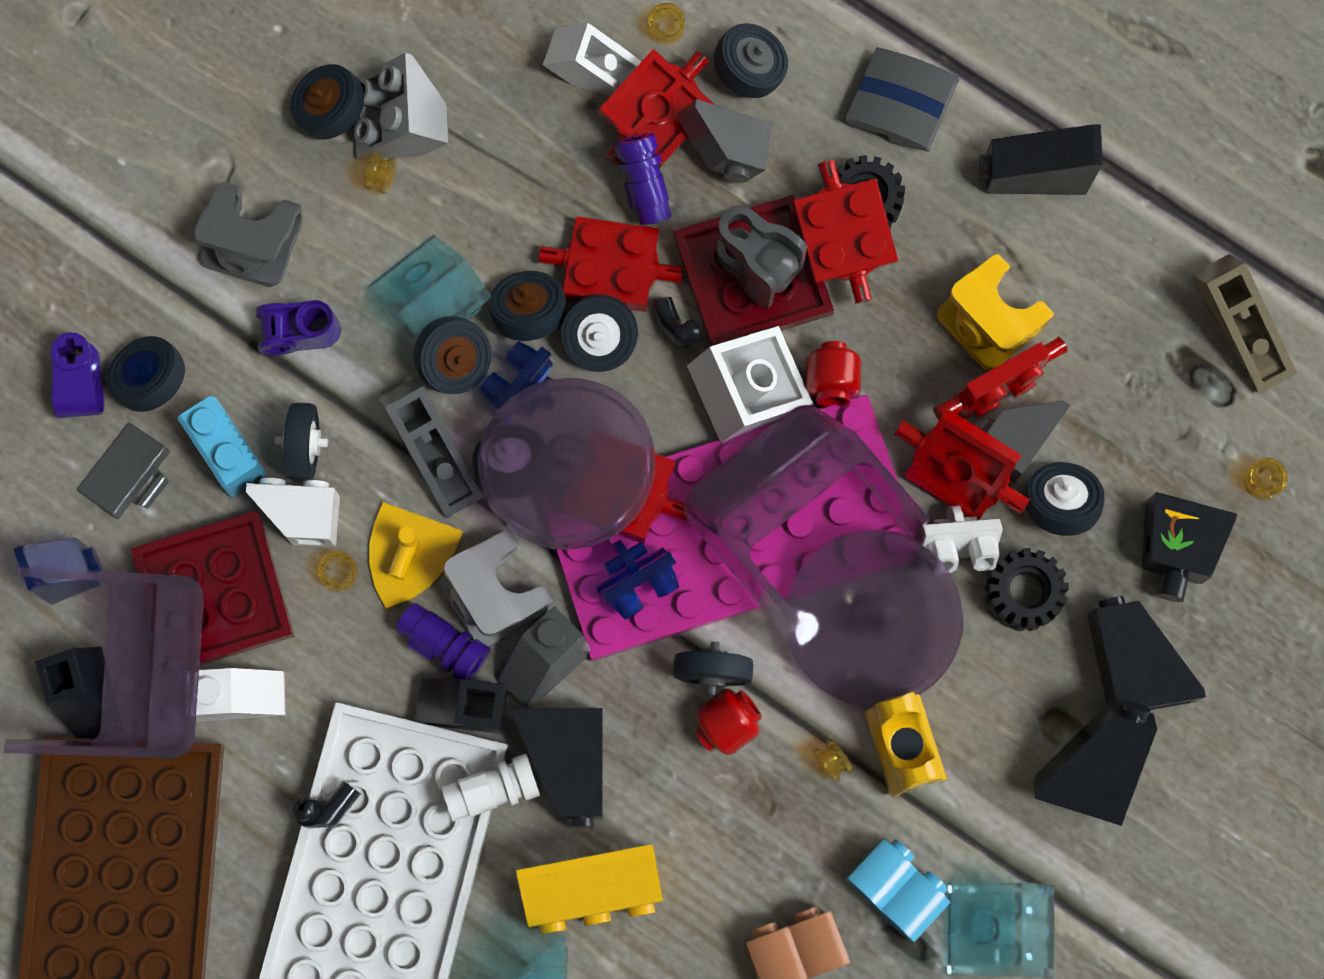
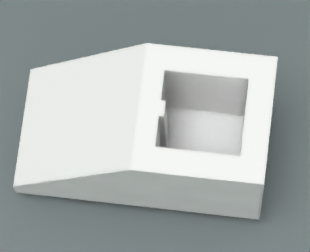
M261 478L259 484L247 483L246 493L292 545L336 548L340 496L335 488L329 487L328 482L308 480L303 481V486L286 485V481L282 479Z

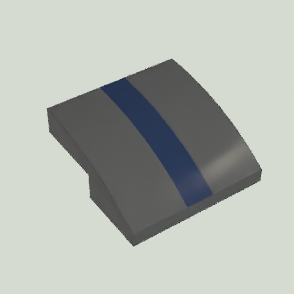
M876 47L845 119L850 127L887 135L892 144L929 152L957 87L959 78L957 75L920 59Z

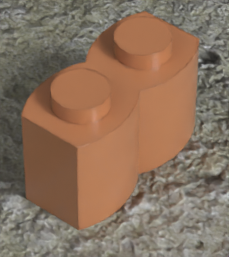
M818 906L793 915L795 924L778 930L776 922L754 929L750 931L753 940L744 943L757 979H810L850 964L832 912L829 911L821 914Z

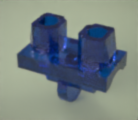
M520 341L508 352L505 362L519 372L517 377L510 384L494 372L480 387L481 394L494 407L496 417L507 423L527 397L529 399L522 406L521 410L529 417L532 416L539 406L549 412L554 408L556 403L548 394L557 383L547 376L539 387L537 386L553 366V362L550 360L552 353L542 346L536 351Z
M618 540L612 544L617 556L603 565L609 575L623 567L625 569L599 584L595 589L604 602L611 604L622 618L628 619L644 608L634 590L636 587L648 581L659 598L668 595L680 587L675 571L672 568L676 561L670 551L666 552L661 547L635 563L636 559L648 553L643 543L639 542L627 550L622 541Z

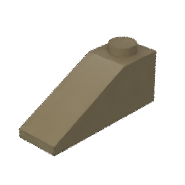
M1228 254L1191 274L1208 311L1256 392L1261 393L1297 374L1245 262Z

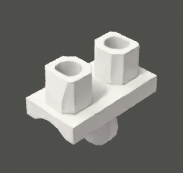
M959 505L949 506L946 512V519L933 520V524L923 525L922 541L920 546H918L919 561H929L935 575L952 573L957 570L958 558L971 557L973 568L977 571L995 569L999 558L998 544L1003 531L1000 519L977 521L976 516L963 517Z

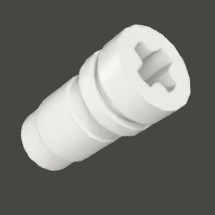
M526 753L512 758L513 763L506 765V762L502 761L498 763L499 768L487 772L482 771L458 779V782L441 787L452 821L484 813L507 802H511V805L518 804V799L525 797L527 801L540 796Z

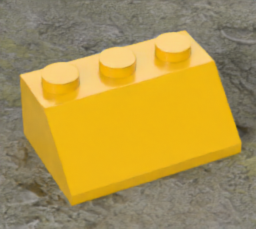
M653 844L516 870L528 927H539L540 935L567 930L565 921L583 918L584 926L610 922V913L628 910L629 918L656 913L654 904L663 903Z

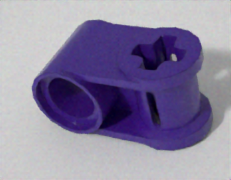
M320 300L288 304L271 303L256 308V318L261 320L262 341L258 343L259 353L275 356L290 354L295 351L325 349L334 345L341 336L339 320L332 309ZM320 317L328 318L325 328L321 331H309L310 325L315 319Z
M68 332L61 334L51 346L53 378L51 397L55 416L61 419L102 415L104 412V392L101 383L99 352L78 333ZM76 349H80L83 353L76 355ZM76 356L74 363L69 361V358Z

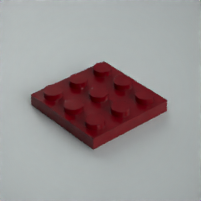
M794 195L749 208L768 223L784 226L802 239L793 207ZM721 217L673 231V237L710 347L779 326L780 331L833 315L834 308L825 282L814 285L807 255L805 256L802 270L796 274L782 292L774 294L773 304L768 310H765L745 294L739 280L726 271L717 260L716 246L720 239L718 225ZM735 220L728 226V230L742 228L751 233L750 226L742 220ZM726 248L725 251H726V253L728 254V256L731 257V258H733V259H737V258L733 255V253H731V252Z
M258 510L131 548L163 672L167 676L295 637L263 520Z

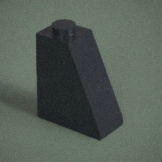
M1101 124L991 139L986 154H980L979 179H986V194L1086 195L1103 165Z
M1124 596L1104 599L1098 602L1099 608L1094 609L1087 615L1107 703L1112 700L1123 704L1125 700H1130L1146 706L1151 711L1195 703L1206 697L1204 687L1140 601L1125 603Z
M1110 700L1036 774L1034 779L1035 799L1122 826L1157 732L1154 714L1150 713L1149 708L1138 702L1125 700L1121 704Z
M513 708V719L558 819L567 820V827L569 828L594 827V819H603V708Z

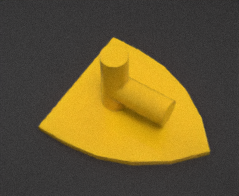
M382 503L369 542V565L374 587L386 610L412 600L432 586L444 573V566L447 560L454 556L464 531L394 505Z

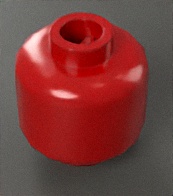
M827 341L821 344V348L812 351L807 356L805 387L809 395L816 399L818 405L824 407L834 404L846 406L849 405L851 399L860 393L862 369L860 355L848 349L844 342Z
M723 689L697 710L696 719L700 727L695 730V734L709 752L716 748L725 755H732L757 737L760 731L758 721L762 719V714L743 690L736 693L730 689Z

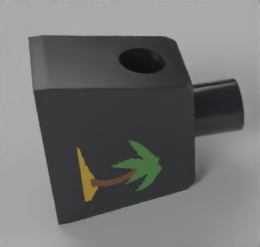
M1155 492L1146 501L1142 567L1145 570L1162 574L1158 597L1169 601L1183 602L1188 582L1203 584L1211 578L1234 526L1237 513Z

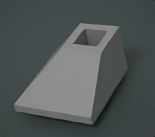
M403 53L357 78L364 90V106L359 118L355 122L354 128L356 158L365 160L423 156L448 144L446 103L412 54Z

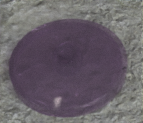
M578 378L547 380L534 384L515 394L496 412L488 424L481 441L478 458L480 482L486 500L502 524L511 532L530 543L564 550L579 549L599 544L625 529L638 516L647 502L653 487L656 468L653 439L644 418L637 408L614 389L594 381Z
M866 529L843 534L830 540L805 561L798 571L788 594L785 626L791 651L802 671L813 683L839 700L855 705L874 707V704L910 692L920 695L932 687L944 675L956 656L963 631V608L960 593L952 574L943 561L930 548L912 537L898 532Z

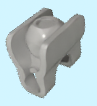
M511 531L501 532L449 558L445 563L444 574L440 581L443 593L467 632L473 636L472 640L478 639L489 647L544 615L554 603V599L546 587H536L524 593H512L504 589L499 583L496 570L513 557L519 546L517 539Z

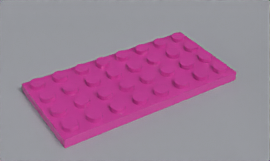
M868 394L851 399L849 405L846 406L834 404L757 428L724 443H720V440L666 456V458L676 461L668 483V497L689 505L691 504L692 507L686 522L661 513L660 517L652 524L644 544L562 514V508L570 491V486L540 495L582 633L591 647L589 651L591 662L919 559L918 557L920 556L918 547L920 543Z

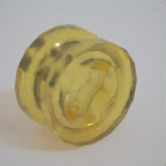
M662 3L652 9L648 17L649 33L652 38L661 44H673L680 40L685 31V18L679 7L671 3ZM668 16L673 17L674 26L677 27L675 29L668 27L665 32L660 31V22L656 21L658 19L665 21Z
M374 152L366 168L364 188L371 190L373 187H377L379 193L387 194L396 173V158L389 157L387 160H384L382 154Z
M1262 458L1248 468L1244 476V485L1248 493L1261 500L1271 499L1278 495L1286 487L1288 481L1286 468L1281 462L1273 458ZM1269 470L1271 472L1270 479L1275 482V487L1273 484H1270L1268 487L1263 488L1260 485L1262 478L1256 475L1257 471L1261 474L1263 471Z
M329 552L322 557L318 564L317 572L319 579L325 588L331 591H346L357 580L358 569L356 562L345 552ZM337 560L341 566L347 564L350 566V573L345 572V576L348 578L338 583L335 577L329 579L326 577V571H331L329 564Z
M831 738L826 741L825 749L820 750L816 748L812 751L823 771L835 784L840 781L841 773L846 772L850 774L854 771L844 752Z

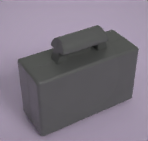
M128 423L83 480L77 491L116 519L122 516L131 503L149 509L169 482L158 467L168 456L170 450L133 424ZM152 475L156 477V480L143 497L139 498L137 495Z

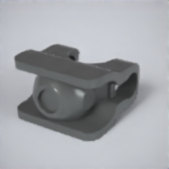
M227 182L219 183L208 207L202 213L194 230L196 241L204 246L201 252L202 264L208 269L264 286L273 287L278 285L284 276L291 251L301 229V204L282 200L278 202L276 208L268 217L256 221L247 220L240 216L242 209L240 186Z
M745 206L732 207L720 218L718 225L720 239L716 246V256L719 264L739 280L745 294L754 303L768 310L773 304L774 294L782 292L796 274L802 270L807 252V244L793 231L781 225L768 223L753 210ZM735 220H742L750 226L751 233L742 228L728 230V226ZM726 248H727L731 253H733V255H734L737 259H733V258L729 257L728 254H727L726 251H725Z

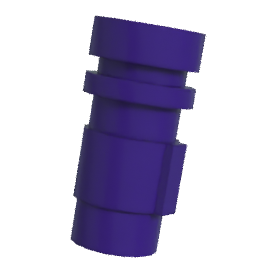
M655 133L638 134L615 142L614 148L617 158L622 159V162L619 163L621 172H626L628 180L624 183L630 209H636L639 224L650 225L672 217L664 177L658 165L662 159L660 153L655 152V149L658 148Z
M416 602L409 606L396 626V631L409 639L408 646L428 660H433L435 657L441 661V667L447 672L453 670L452 675L458 679H473L490 653L489 646L478 639L472 641L473 636L467 631L460 633L452 624Z

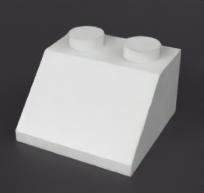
M779 326L711 346L687 365L720 443H724L757 428L773 424L813 404Z

